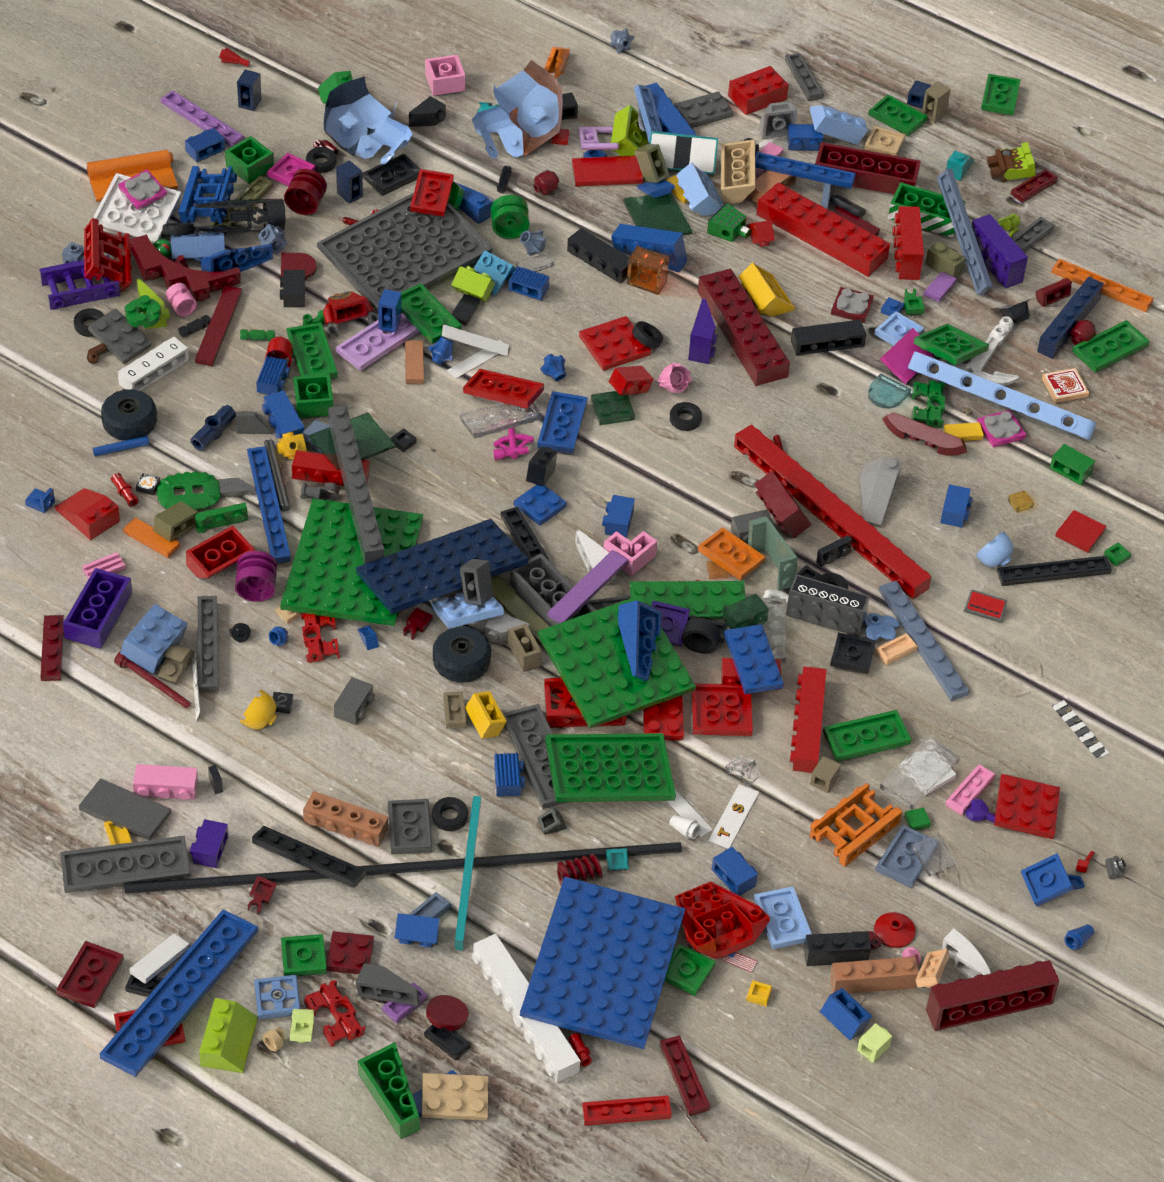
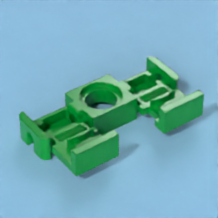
M930 380L929 384L914 381L912 399L915 400L916 395L919 396L920 394L922 397L925 395L928 398L927 408L919 409L917 406L913 407L911 419L927 421L926 425L942 428L944 421L941 420V417L945 410V396H942L945 386L944 382L936 383V381ZM931 402H936L940 406H935Z

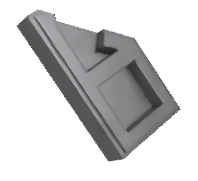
M240 478L219 479L221 497L256 494L255 487Z

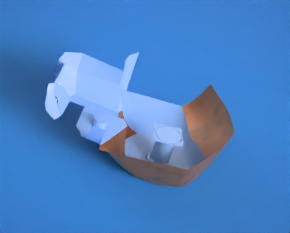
M530 60L523 71L496 88L494 83V96L499 106L477 112L472 119L474 128L483 137L486 144L485 149L491 158H498V151L490 136L491 132H498L507 153L513 157L526 156L559 133L563 106L562 88L546 69Z

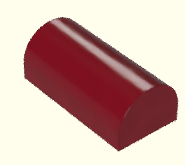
M1064 278L1038 289L1035 294L1038 303L1045 307L1070 296L1072 281Z

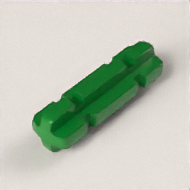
M241 329L240 339L248 340L250 338V340L261 341L267 339V341L275 338V331L267 330L265 332V330L250 329L248 331V329Z

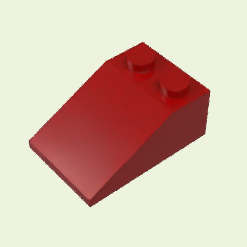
M83 488L55 506V510L90 541L120 522L119 506L106 495Z

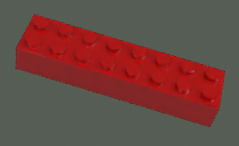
M779 182L758 199L757 216L766 221L772 220L773 225L867 277L888 259L890 243Z

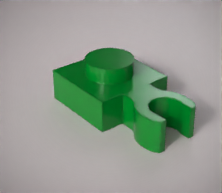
M913 288L912 293L905 289L903 303L907 315L924 314L925 308L921 296L916 297L917 291L915 288Z

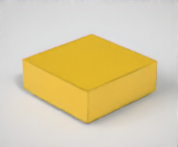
M752 980L746 1001L767 1007L773 986Z

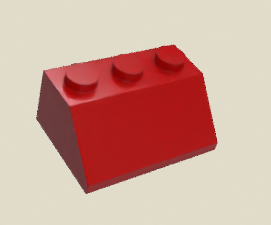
M233 525L187 550L186 566L197 578H210L237 563L239 557L244 553L255 551V549Z

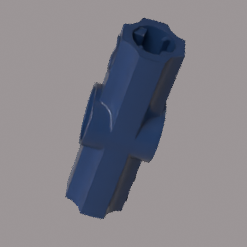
M222 406L214 415L208 416L205 419V425L190 439L195 449L199 451L204 450L213 440L219 439L222 436V430L236 417V411H234L232 406Z

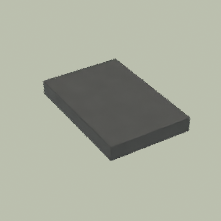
M429 799L388 801L391 854L432 852Z

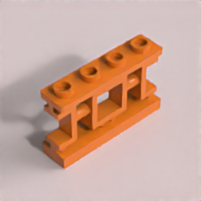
M865 783L862 787H857L849 797H844L835 808H830L822 818L814 820L810 826V837L812 839L816 837V841L820 842L826 837L836 845L833 855L840 857L839 863L844 867L901 822L903 811L898 807L893 809L891 804L882 809L873 801L875 791L873 789L869 790L870 785L868 783ZM862 802V805L867 809L863 811L857 805ZM874 814L880 820L875 823V820L870 816ZM853 815L864 824L856 831L845 823ZM834 823V826H835L839 831L834 832V831L830 828V826ZM847 836L852 842L847 845L843 837Z

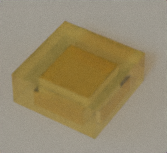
M1025 490L1011 494L1008 497L1009 503L1017 513L1033 508L1034 502Z

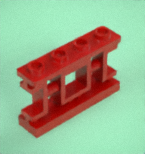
M92 218L84 228V278L91 280L96 276V280H100L104 276L118 281L120 292H123L132 282L130 234L125 233L122 236V233L118 232L114 236L104 232L103 225L99 224V220ZM104 252L114 256V259L104 256Z

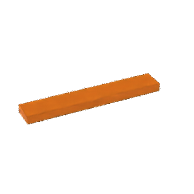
M1060 258L1051 273L1062 278H1068L1079 285H1082L1088 276L1104 283L1103 295L1143 312H1147L1154 300L1151 296Z

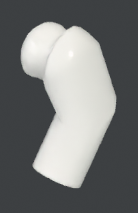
M767 589L762 597L768 603H771L772 599L775 598L787 605L789 595L782 591Z

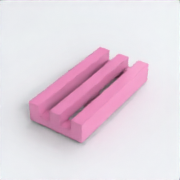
M118 552L82 566L88 579L95 568L112 573L126 569V565L122 562Z

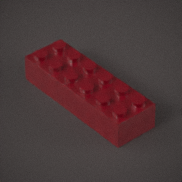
M821 142L815 164L856 173L852 187L895 194L900 182L916 187L921 161Z
M1047 960L1043 962L1037 961L1026 966L1019 965L1004 971L997 970L986 975L979 974L969 979H958L947 984L940 983L931 987L926 1012L934 1031L1051 1005L1054 1002L1060 980L1051 961Z

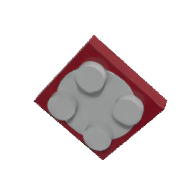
M840 287L831 309V315L851 320L861 319V322L865 323L874 295Z

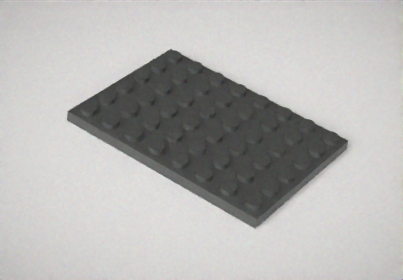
M414 193L317 242V248L351 285L368 299L377 313L378 303L384 289L403 292L420 283L427 288L457 272L460 266L466 267L480 259L484 250L492 253V247L449 202L444 217L411 212L410 205Z

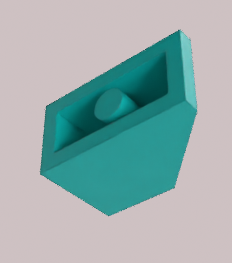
M954 151L947 161L946 168L952 169L955 179L961 181L975 159L961 152Z

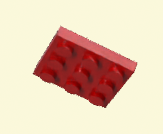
M627 316L579 331L580 339L603 371L651 355V349L640 343L633 336L632 330L634 325Z
M694 683L696 688L695 691H692L693 735L752 736L751 694H745L742 685Z
M1001 774L993 825L1053 839L1060 787Z

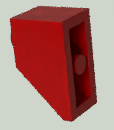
M772 220L746 224V227L751 229L750 237L753 244L759 243V246L770 245L769 241H775Z

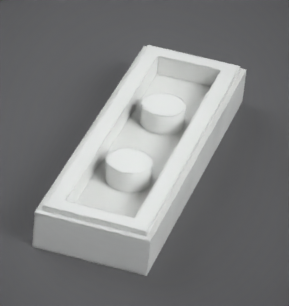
M172 934L130 968V974L146 984L189 949V943L176 934Z

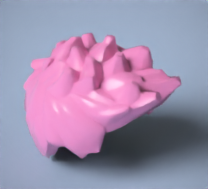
M678 363L669 364L659 376L658 382H660V387L666 388L670 393H682L689 386L688 383L692 382L691 371Z

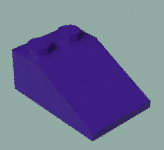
M702 298L690 335L688 360L709 364L711 357H715L716 347L713 346L716 345L718 335L715 334V324L707 301Z

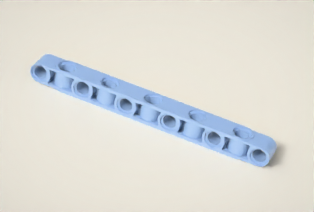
M914 351L908 368L1088 440L1091 439L1097 425L1094 421ZM937 364L939 371L932 374L930 369L933 365ZM966 378H972L973 380L972 385L969 387L964 386ZM1000 391L1006 392V397L1003 400H998L997 394ZM1038 404L1040 406L1039 412L1032 413L1030 410L1031 406ZM1067 417L1074 419V423L1070 427L1064 425Z

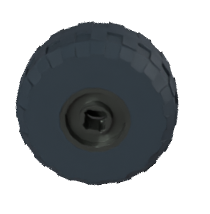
M122 389L121 391L114 392L106 398L101 407L103 428L109 435L118 440H130L147 436L154 430L157 422V410L153 399L146 393L136 389Z
M457 626L446 630L437 637L433 645L432 657L434 667L441 676L458 683L471 682L480 678L487 672L491 662V646L487 637L471 627Z

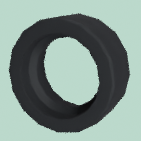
M698 618L688 621L682 634L683 644L691 651L701 654L713 652L720 639V630L715 624ZM692 633L703 634L707 636L709 639L698 638Z

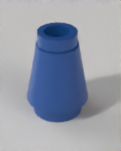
M1086 924L1068 931L1064 937L1065 944L1072 950L1080 949L1094 935V929L1091 925Z

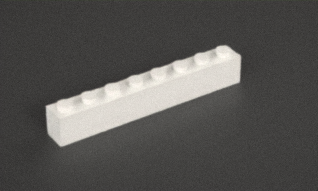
M494 934L474 943L472 958L475 964L481 966L485 979L490 980L494 993L502 998L504 1008L513 1015L515 1025L523 1030L525 1040L528 1044H532L537 1058L544 1062L548 1075L550 1077L553 1076L558 1083L579 1073L580 1059L558 1026L520 1016V1010L529 983L498 936Z

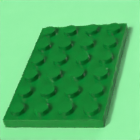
M663 733L546 734L545 742L556 802L675 801L676 793Z

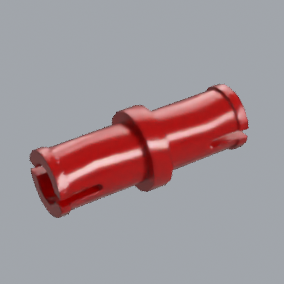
M121 473L112 475L111 482L118 489V494L126 500L129 507L136 506L139 503V499L132 491V486L126 483Z

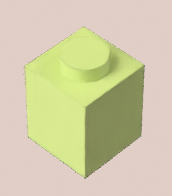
M875 1023L859 1039L857 1051L874 1063L890 1048L892 1035L887 1029L881 1028Z

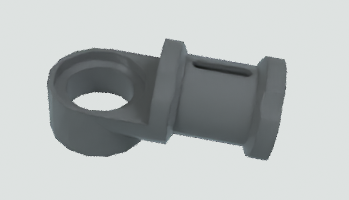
M303 483L301 499L315 498L316 500L325 499L333 501L338 498L340 487L335 483H326L324 486L319 485L318 487Z

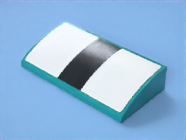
M651 131L649 144H659L667 169L681 171L692 162L704 173L715 174L718 138Z

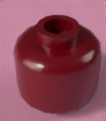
M545 170L535 176L533 187L537 193L548 195L558 188L559 178L555 172Z
M1088 320L1078 321L1070 331L1071 341L1075 345L1083 341L1087 342L1096 335L1095 325Z

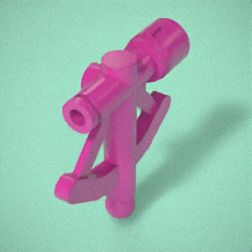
M510 426L508 428V436H504L493 443L495 448L501 447L500 449H493L494 460L505 459V457L509 456L512 459H516L518 455L529 454L528 446H524L528 442H534V437L516 434L515 428ZM516 440H523V442L517 446ZM509 442L510 448L504 445V443Z

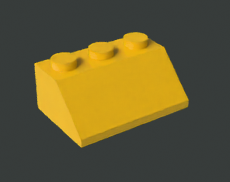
M752 262L738 276L742 282V287L749 293V298L756 303V309L762 315L765 313L773 317L795 309L774 275Z

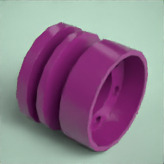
M250 551L241 555L237 561L236 593L241 598L251 602L266 601L273 597L277 577L276 559L262 551Z

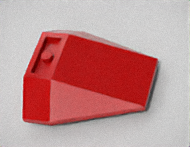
M711 881L675 896L677 906L685 908L682 925L687 941L696 951L715 959H720L753 945L770 921V917L760 906Z

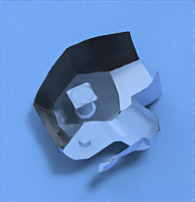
M365 76L347 81L330 91L325 105L323 121L325 134L353 157L356 155L363 159L373 157L382 145H387L391 149L381 158L380 163L386 164L394 157V153L398 149L407 146L412 137V132L408 126L393 120L397 103L392 113L369 94Z

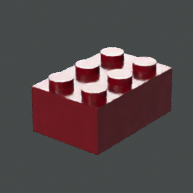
M773 471L754 484L758 489L755 493L763 501L764 506L772 514L774 520L786 535L790 533L795 538L812 526Z

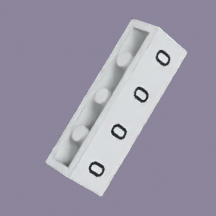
M175 337L170 338L118 371L119 385L124 389L142 391L189 361L188 347Z

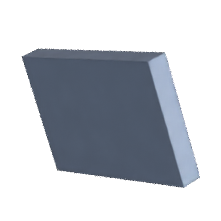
M902 825L876 865L875 871L912 889L937 849L939 841Z

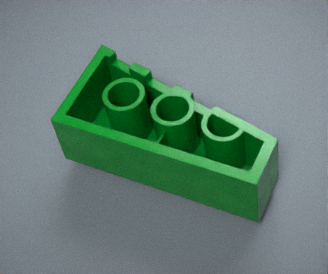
M396 1042L358 1060V1074L399 1138L403 1139L419 1131V1114L410 1091Z

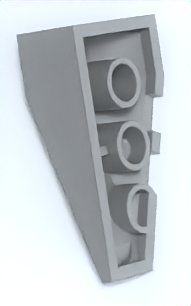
M884 456L864 464L859 478L862 517L872 526L880 528L882 526L900 476L902 461Z

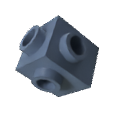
M268 224L258 234L261 241L260 244H271L273 246V254L275 255L288 244L284 237V231L279 226L275 227Z
M71 242L62 251L63 264L84 260V246Z

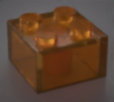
M637 246L628 260L627 285L659 295L667 283L669 257Z

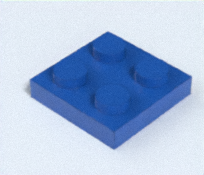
M535 485L514 500V506H518L522 513L539 526L566 508L567 505L565 500L545 485Z
M1058 853L1021 870L1024 881L1037 907L1074 889Z

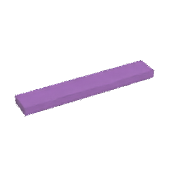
M172 90L161 98L162 104L201 129L209 130L215 127V130L224 137L225 144L229 147H233L245 140L244 135Z
M612 550L548 611V617L558 623L570 620L627 564L628 559Z

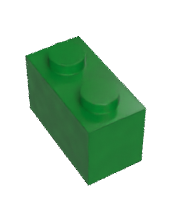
M1063 444L1052 456L1050 469L1082 485L1092 474L1095 460Z

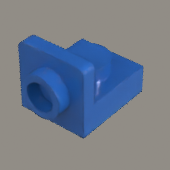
M35 488L25 499V505L45 513L55 503L54 490L49 488L46 492Z

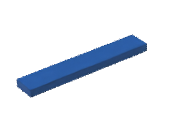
M756 152L755 168L852 189L856 173Z

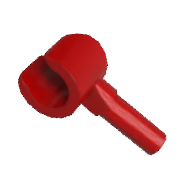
M1090 851L1085 860L1078 859L1076 871L1087 872L1090 860L1095 854L1094 851Z

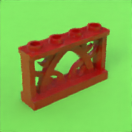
M545 678L544 698L546 720L549 727H589L576 703L571 702L573 698L562 678ZM557 693V697L562 700L555 699L551 694ZM551 703L559 705L558 709H551ZM626 716L598 726H625Z

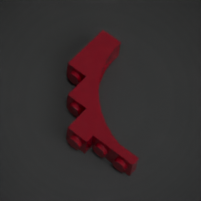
M147 234L130 239L131 253L145 281L162 276L167 289L174 284L183 283L196 302L210 298V292L223 289L224 286L241 284V272L238 267L222 272L190 269L176 264L163 256L153 246Z

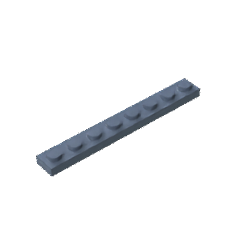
M946 168L937 177L963 256L966 258L965 261L976 294L983 296L992 287L954 173L952 169Z
M893 581L880 585V594L905 632L918 645V652L950 701L968 696V688L898 582Z

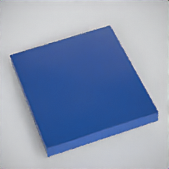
M664 179L658 183L646 182L637 185V189L653 198L669 194L671 189L675 188L674 184Z

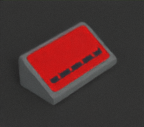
M971 590L964 612L1001 623L1008 601Z

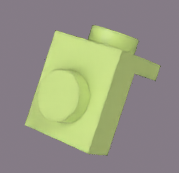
M293 1009L290 1041L299 1043L311 1042L314 1030V1010Z

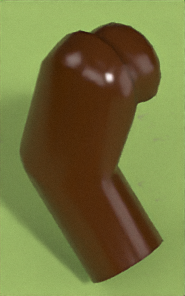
M104 343L88 350L87 361L89 363H97L99 354L107 351Z

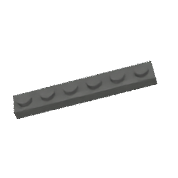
M197 596L199 692L218 691L217 596Z

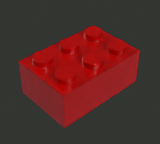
M768 66L730 80L728 97L745 115L767 108L771 103H780L787 100L789 84L772 66Z

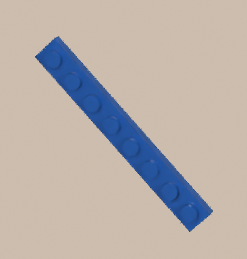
M266 447L247 449V455L269 553L276 559L277 563L291 561Z

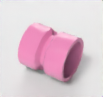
M177 283L169 287L166 292V298L177 315L185 317L192 314L196 310L197 302L185 284Z

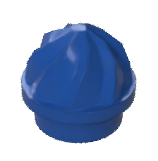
M277 626L269 632V640L273 645H284L289 637L288 631L284 627Z

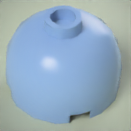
M1003 531L994 540L987 543L977 553L976 557L988 567H997L999 565L1004 567L1011 561L1010 556L1013 553V543Z

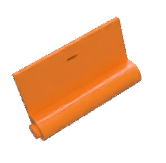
M168 149L86 163L88 177L96 202L102 201L116 173L133 177L148 169L163 187L178 189V184L171 167V163L174 162L173 154Z

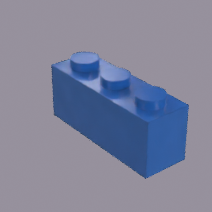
M285 391L263 396L264 404L262 405L264 415H268L270 426L275 428L277 439L283 438L282 434L293 432L294 435L303 434V431H305L304 425Z

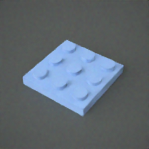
M461 592L453 597H440L437 601L431 602L433 611L448 628L504 615L503 607L494 597L483 605L465 604L464 592Z

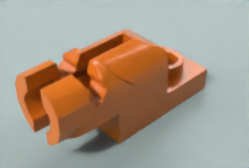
M552 47L544 69L550 74L555 73V79L563 75L570 55V49Z

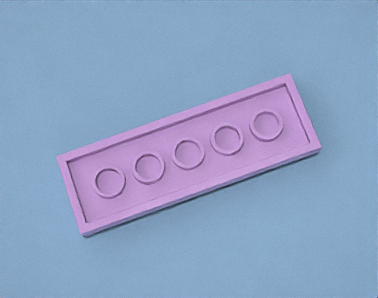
M402 313V319L396 333L378 329L377 320L337 346L336 353L361 371L420 331Z

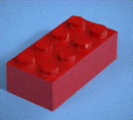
M899 206L898 213L894 215L896 226L892 228V236H895L893 248H896L894 260H897L895 272H898L899 279L920 280L924 257L920 207Z

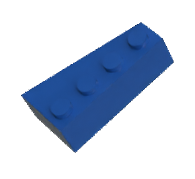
M619 224L611 236L613 247L620 252L680 273L688 261L683 234L680 232Z

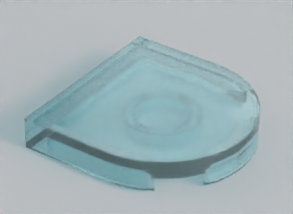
M880 373L869 386L868 398L874 405L880 408H895L911 393V388Z

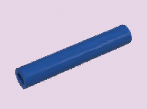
M147 436L93 447V455L96 457L149 445V440Z

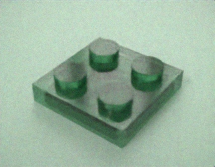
M617 391L591 395V403L599 426L635 420V413L628 395H619Z

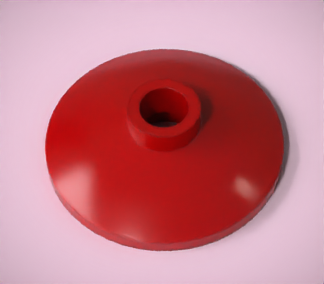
M897 912L885 913L875 922L874 933L885 946L902 948L909 945L915 937V925L904 914Z

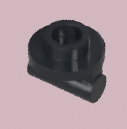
M237 623L229 629V633L235 641L244 642L249 639L251 630L249 625Z

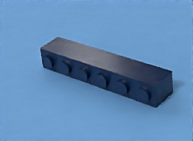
M1088 276L1040 336L1038 353L1051 359L1056 356L1070 338V331L1078 321L1084 320L1101 299L1104 283Z

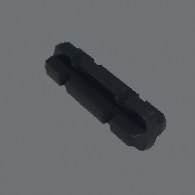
M505 165L502 168L497 185L498 192H506L512 173L510 166Z
M208 315L200 317L201 319L198 318L186 324V326L179 327L178 333L181 337H186L189 333L192 334L202 329L203 326H208L211 318Z

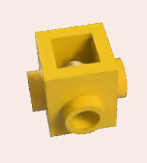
M293 432L282 434L283 438L278 439V453L282 454V457H288V460L294 459L296 450L307 452L303 434L294 435Z

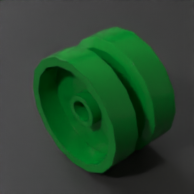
M504 195L496 199L491 205L492 229L499 237L516 239L521 237L522 233L530 228L528 204L520 196Z

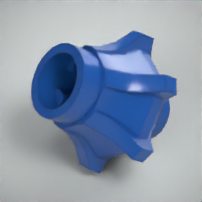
M441 336L440 340L428 348L432 353V360L441 365L445 361H453L452 346L454 342Z
M549 354L543 359L545 362L540 368L543 374L549 375L555 382L566 377L567 373L564 367L566 360L562 355L554 356Z

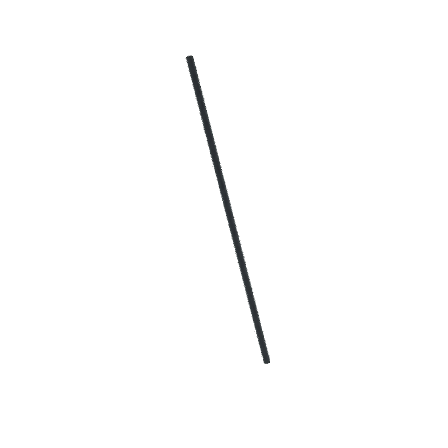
M681 842L474 857L473 868L573 860L574 858L581 860L582 856L589 858L590 854H594L597 858H606V850L627 848L628 856L682 852ZM465 858L357 867L366 870V876L464 869ZM298 870L124 883L125 894L250 885L255 883L257 876L275 883L330 879V877L314 870Z

